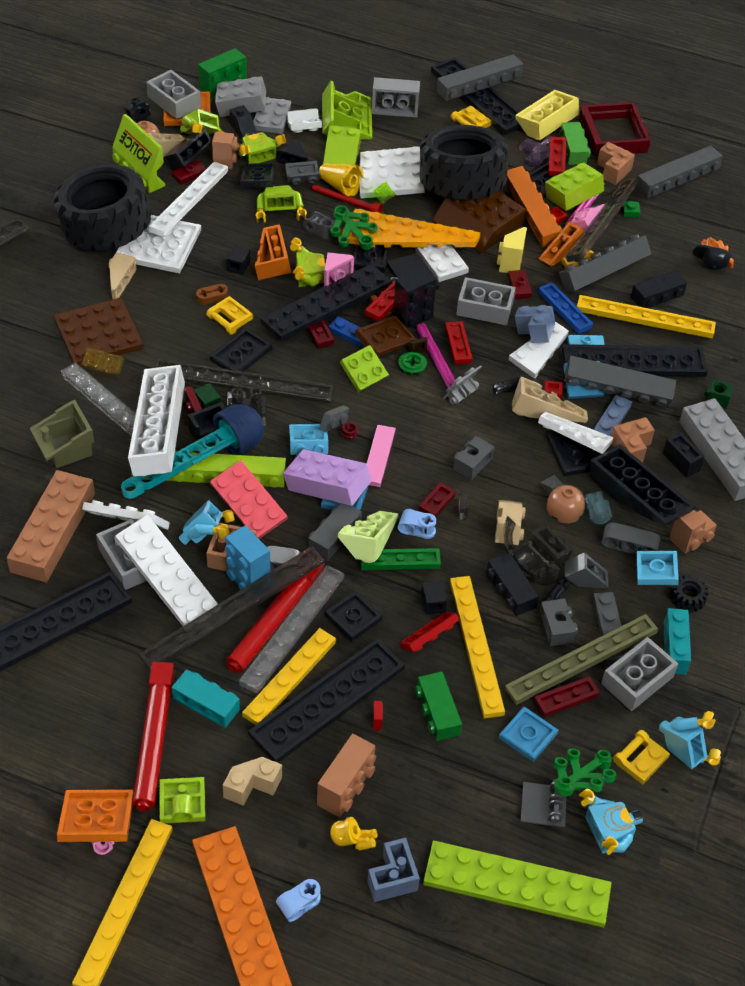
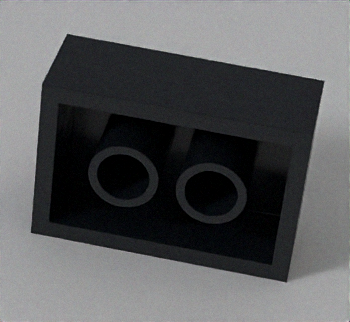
M425 267L396 279L393 316L396 315L407 329L433 318L437 279Z

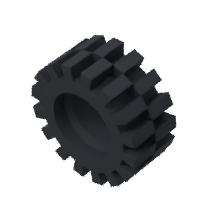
M687 574L683 575L682 578L679 576L678 585H673L670 593L673 605L677 604V609H680V607L683 608L682 610L689 609V613H692L693 610L698 612L706 603L709 594L708 585H704V580L700 582V577L698 576L696 579L691 574L689 578H687ZM689 590L694 592L697 596L689 597L685 595L682 591Z

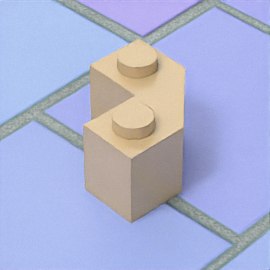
M498 501L496 543L519 545V540L523 541L524 529H521V519L525 518V507H522V502Z
M260 757L233 766L223 783V798L244 806L253 788L274 795L282 779V764Z

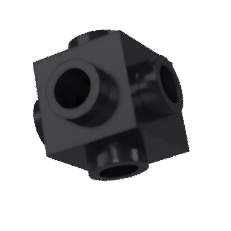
M140 97L132 98L129 103L123 105L127 115L136 123L145 120L151 115L149 103Z

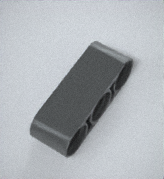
M611 522L605 525L602 544L610 549L637 555V551H658L660 536L651 531Z

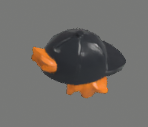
M711 237L707 240L703 239L701 245H697L693 249V255L703 259L704 265L710 269L719 270L726 266L730 269L733 268L734 260L731 253L728 252V245L724 246L721 240L716 241Z

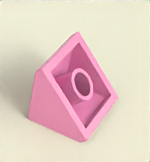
M327 254L324 270V287L353 273L354 257L352 255Z

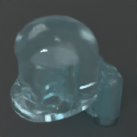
M602 491L586 494V503L591 521L598 525L609 522L612 516L609 501L604 500Z

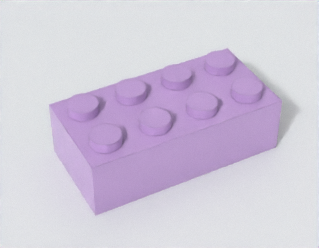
M305 449L299 453L283 473L289 491L353 506L372 481L366 463Z

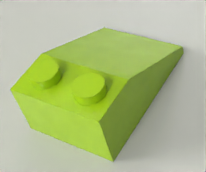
M330 126L323 164H356L360 149L361 129Z

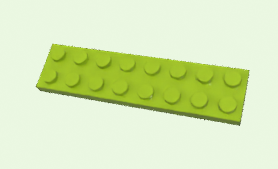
M433 840L423 885L604 928L612 882Z

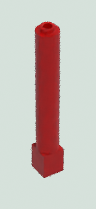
M309 554L305 556L296 567L295 575L226 659L227 667L230 671L242 673L308 589L312 590L322 578L325 562Z
M152 662L149 681L150 690L132 802L133 806L139 811H148L155 806L170 696H172L175 675L174 663Z

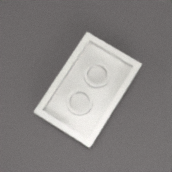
M428 245V247H416L415 249L438 282L468 273V266L452 245H444V247Z

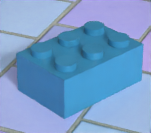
M246 525L226 536V574L231 581H235L243 594H247L252 599L271 587L270 550Z

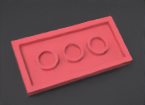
M242 460L210 481V485L240 522L249 529L256 530V537L258 539L288 519L285 512Z

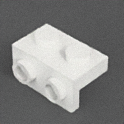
M318 109L287 112L288 127L295 133L302 132L304 129L316 131L318 128H322Z

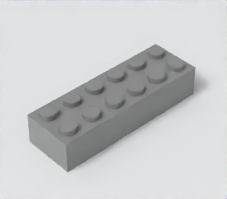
M715 398L683 407L679 423L698 450L705 456V460L734 501L744 499V437Z

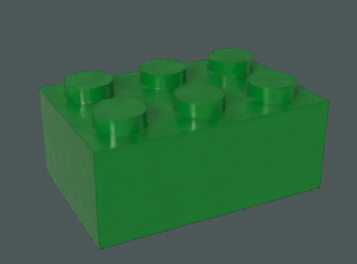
M235 48L198 64L199 90L210 92L211 99L216 96L217 83L247 79L246 56Z

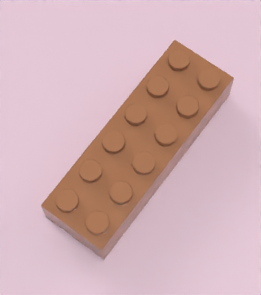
M56 470L7 556L10 573L48 582L86 512L82 510L84 502L90 503L95 495L93 479Z

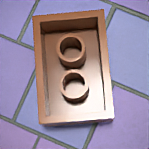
M352 733L318 782L317 805L339 818L344 811L348 812L353 803V797L355 794L359 795L364 787L363 782L366 778H371L375 771V745Z

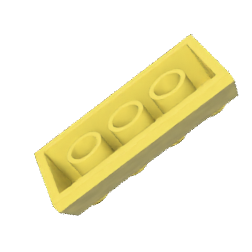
M553 90L516 114L515 118L527 136L535 140H541L561 127L562 123H567L579 115V98Z

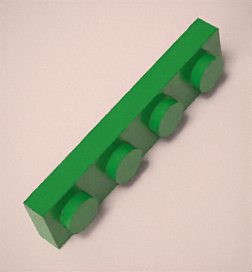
M439 548L383 549L375 562L365 563L361 560V570L440 569L441 567Z

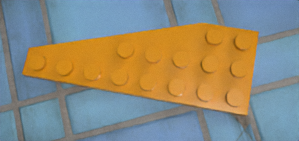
M355 209L353 211L355 213H368V223L374 222L377 224L378 231L374 234L369 233L368 229L359 228L364 235L372 236V247H375V245H384V247H391V245H400L402 247L437 245V247H444V245L451 244L455 247H476L480 239V232L412 220L379 212H370L363 209ZM350 218L352 221H358V222H360L359 219H352V218ZM344 225L343 229L341 230V235L338 237V241H339V238L342 236V233H343V231H344L345 225ZM351 231L348 237L349 244L360 246V241Z

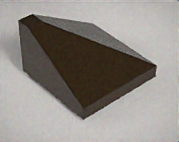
M425 337L411 341L406 346L407 351L416 353L426 352L428 338Z

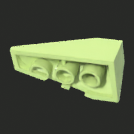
M378 511L367 516L366 521L358 520L355 521V525L352 527L351 525L344 526L338 533V538L355 559H360L365 563L375 562L385 547L398 519V514Z

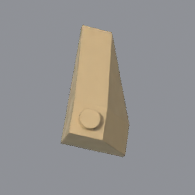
M520 377L512 400V411L517 415L540 418L544 412H548L573 422L586 423L588 421L587 411L568 400L563 402L556 393L551 392L549 394L541 389L542 385Z

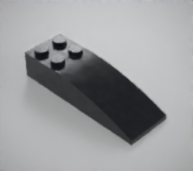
M618 445L591 459L590 477L617 500L651 521L666 526L696 509L695 505L622 445Z

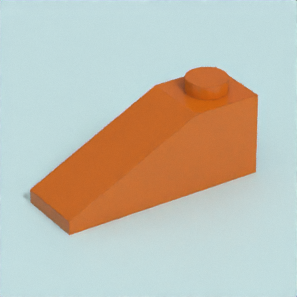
M569 221L538 258L539 261L552 267L562 261L563 257L577 252L587 240L583 229Z

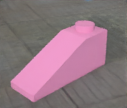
M601 204L575 213L571 222L581 227L586 237L593 236L607 205Z

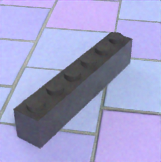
M512 54L437 78L436 91L445 101L521 77L524 64Z
M708 146L638 175L635 188L646 198H650L719 169L723 155L712 146Z
M631 235L628 240L616 242L617 245L614 247H605L601 253L595 252L588 259L578 260V264L565 266V270L559 272L565 291H576L651 255L646 235Z
M570 356L564 377V382L571 386L579 385L586 387L588 390H600L606 394H618L623 398H635L644 403L652 402L661 407L669 406L673 401L676 380L575 356Z

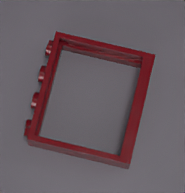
M634 102L582 105L580 107L579 120L582 128H584L594 157L599 156L600 149L607 142L615 144L633 154L648 153L649 146H651V137L648 136L647 128L644 126L643 119L640 117L639 110ZM628 117L637 139L602 142L593 120Z

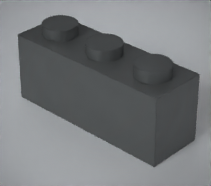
M342 503L338 507L335 506L328 518H324L321 521L318 529L310 533L308 537L309 551L328 561L343 545L342 541L338 538L340 530L346 525H351L352 527L355 525V521L361 520L362 511Z

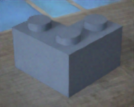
M553 306L518 307L515 315L518 334H530L531 343H549L555 327Z
M406 838L384 843L383 858L385 865L368 869L367 882L374 902L418 891L420 878Z

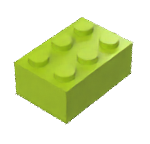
M584 162L545 181L546 198L567 211L604 192L603 174Z

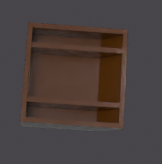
M499 191L488 197L475 200H453L446 198L432 219V222L480 232V239L476 247L471 248L482 254L502 240L505 235L512 233L524 224L526 208Z

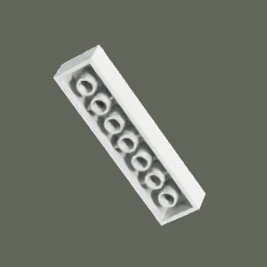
M180 365L144 369L128 455L133 477L172 472L185 386Z

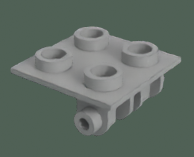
M482 366L476 369L472 367L465 373L464 377L460 376L453 381V384L446 389L447 394L443 399L449 397L451 404H458L476 391L479 383L474 381L472 377Z

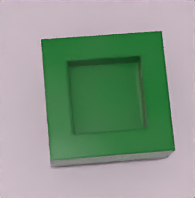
M623 201V217H640L639 202Z

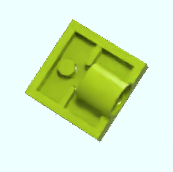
M371 345L340 361L341 366L358 393L389 376Z
M204 777L160 779V822L205 821Z

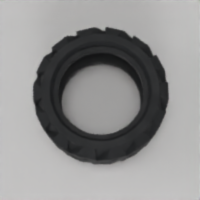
M452 125L439 128L426 135L421 141L420 182L428 191L447 199L475 200L488 197L502 189L507 182L508 143L504 137L495 131L481 126Z
M100 164L84 168L64 180L54 196V207L64 236L73 246L77 245L78 248L83 250L106 251L127 245L142 235L143 230L147 229L151 221L152 213L143 180L138 173L127 166Z

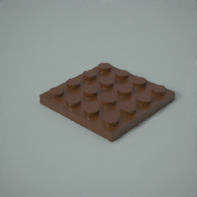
M122 298L54 315L55 323L75 367L144 349L143 342Z

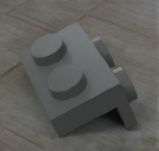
M317 161L285 164L288 184L315 183L320 180L321 174L318 170Z

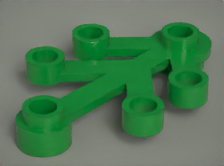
M337 206L333 212L336 220L330 229L331 236L339 237L341 235L340 226L344 222L346 225L342 236L339 238V245L341 247L349 245L348 237L352 231L360 241V247L363 250H370L373 246V238L370 235H364L359 228L368 229L369 233L374 234L378 231L377 224L374 222L368 223V213L350 212L346 206ZM350 218H352V219H359L360 222H358V221H352Z
M571 748L567 751V760L563 757H557L554 760L553 767L557 770L558 778L554 781L555 792L560 796H571L575 790L590 789L594 792H600L604 782L613 783L615 781L616 772L609 769L612 757L610 752L606 750H599L595 754L594 760L582 768L579 764L580 751ZM568 761L572 770V775L569 777L566 773ZM597 768L603 769V773H591V772H593V771L596 770ZM580 780H585V781H590V783H587V782H579V781H580Z

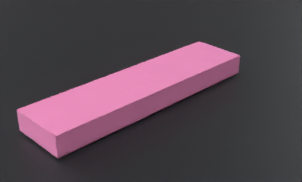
M377 425L367 460L372 480L369 484L370 486L381 487L396 428Z

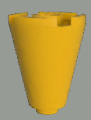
M325 163L319 168L320 178L342 194L355 196L359 192L361 177L364 178L363 169L356 164Z

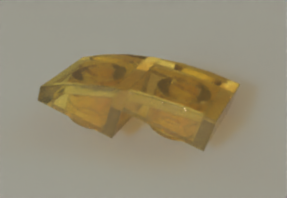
M87 348L82 365L95 370L120 375L124 358L123 356L105 353L103 350Z

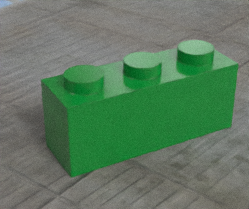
M443 672L418 677L415 693L417 698H421V709L423 715L427 716L429 720L428 729L430 734H434L436 741L460 736L462 722Z

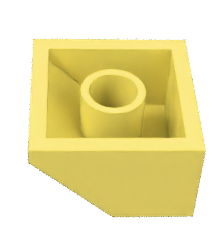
M526 227L505 235L504 242H500L499 252H502V254L498 255L497 265H500L499 272L508 273L509 271L520 270Z

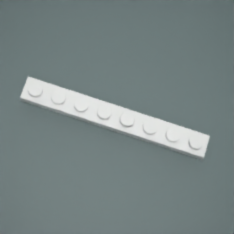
M213 162L149 225V232L164 237L228 172V166Z

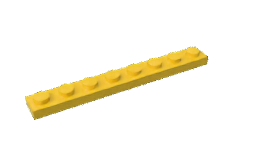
M583 295L579 296L577 308L582 313L712 339L714 336L716 322Z
M470 576L450 578V586L483 718L504 716L505 709Z
M151 819L72 982L73 986H100L172 833L171 825Z

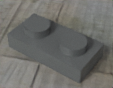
M343 405L325 412L319 429L326 432L344 425L349 418L348 412L350 408Z

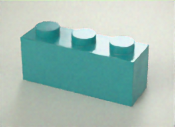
M668 608L664 619L665 652L678 663L675 674L686 675L691 663L688 610Z
M186 669L172 686L174 700L223 728L228 726L240 710L239 698L234 693L221 689L214 682L210 683L196 672L193 673Z

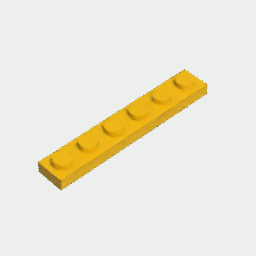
M319 628L242 712V717L257 725L270 716L336 643V638Z

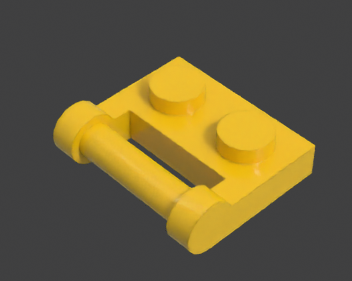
M471 105L451 114V119L461 125H475L485 128L491 126V120Z
M230 296L209 308L206 316L221 324L231 335L238 328L253 319V314ZM221 312L233 322L229 323L218 313Z
M639 730L629 745L621 753L618 752L613 757V761L643 785L669 758L670 753L649 738V735L644 730ZM641 744L644 745L646 748L630 763L627 758Z

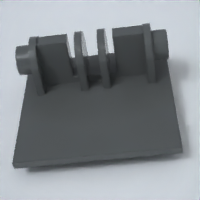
M553 780L551 785L523 782L521 822L565 828L567 797L560 796L555 792V780Z

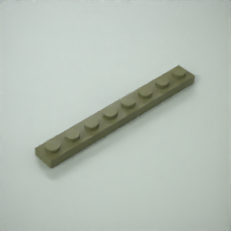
M645 614L505 685V690L513 702L518 705L656 634L658 628Z

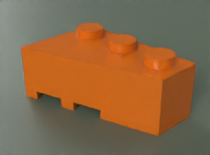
M280 224L263 228L260 241L261 246L257 254L258 259L255 262L258 280L291 273Z

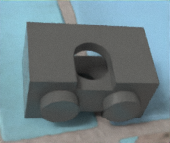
M475 436L465 444L464 451H458L454 455L453 470L472 480L493 459L495 446Z
M565 598L541 602L539 615L549 645L557 646L574 643L575 635L578 634V627L576 622L571 620L572 610L570 606H567Z

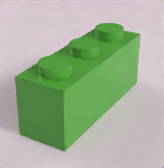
M567 122L561 125L560 137L566 138V159L568 165L583 162L587 164V160L590 158V148L587 147V138L584 137V128L581 127L580 122Z

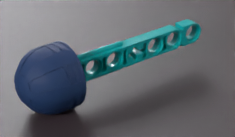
M241 404L231 405L219 411L213 416L214 432L174 454L172 472L132 476L122 482V495L128 499L135 498L144 493V490H150L223 448L231 455H243L251 451L260 443L263 437L264 425L261 416L252 407ZM209 442L215 443L212 447L206 446ZM193 451L200 452L198 455L190 454ZM146 477H149V478L152 479V480L149 481V482H143V481H142V479H143V478H146ZM130 486L135 487L133 491L125 490L127 487Z

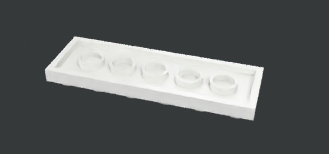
M148 514L115 535L114 539L188 634L221 611L222 608Z

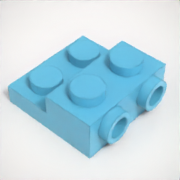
M320 424L289 425L291 455L298 456L303 449L328 454L327 431L320 430Z
M637 551L638 585H678L677 551Z

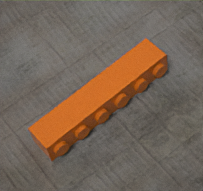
M523 166L508 170L506 182L508 190L515 202L526 208L525 219L542 248L548 247L562 231L561 226L557 225L556 218L550 213L548 204L544 203L542 194L538 193L535 182H532L529 172L525 171Z

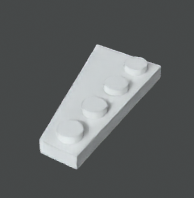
M555 322L549 343H531L530 340L510 354L509 361L535 379L538 376V372L544 368L548 359L553 356L554 351L566 339L569 331Z
M544 412L538 421L544 428L552 429L602 454L612 444L614 438L548 412Z
M92 500V503L84 502L82 510L114 519L118 516V519L124 521L131 519L134 521L135 519V522L148 514L156 526L165 530L169 528L170 522L156 516L155 512L144 509L143 512H138L137 508L126 506V509H121L120 505L109 503V506H104L103 502Z

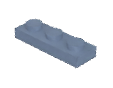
M616 395L594 430L611 436L613 426L621 424L632 406V401Z

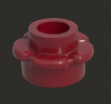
M347 422L341 428V435L347 439H354L359 434V429L355 423Z

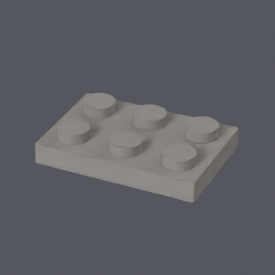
M266 97L265 110L256 112L253 121L256 131L283 134L288 119L287 112L291 109V101Z

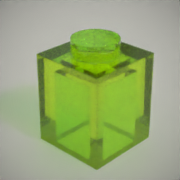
M386 181L373 190L383 205L396 196Z

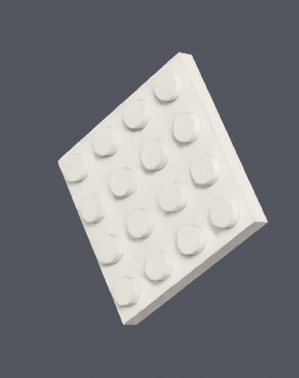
M420 147L360 152V167L364 173V178L361 177L360 198L425 193V188L420 182Z
M151 215L149 225L159 216ZM179 221L164 237L149 232L148 225L147 229L143 230L142 235L127 245L119 247L117 250L118 253L135 257L136 265L180 273L200 234L201 225Z

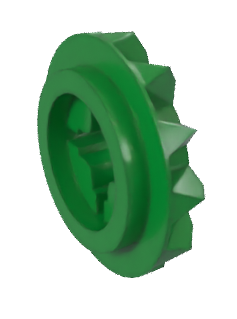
M408 352L399 358L398 364L404 373L410 372L411 375L413 373L419 375L420 372L425 371L427 360L419 353Z

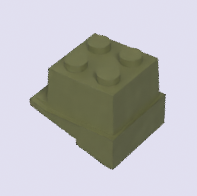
M75 400L70 401L55 410V413L30 427V431L46 461L52 459L56 468L92 456L93 430Z

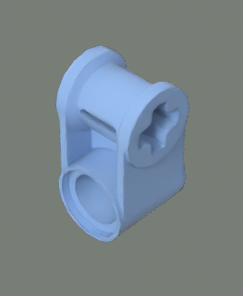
M405 509L398 524V530L405 535H413L424 539L433 538L436 534L434 527L436 517L430 513Z
M307 879L277 898L276 904L289 922L297 920L305 912L319 904L320 885L316 880Z

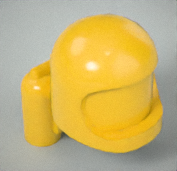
M353 817L335 822L330 831L332 841L338 846L356 844L355 849L360 851L376 846L375 838L378 836L376 829L361 830Z

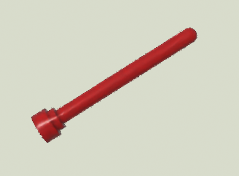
M317 185L312 186V190L367 209L370 212L382 213L383 205L380 203L370 204Z

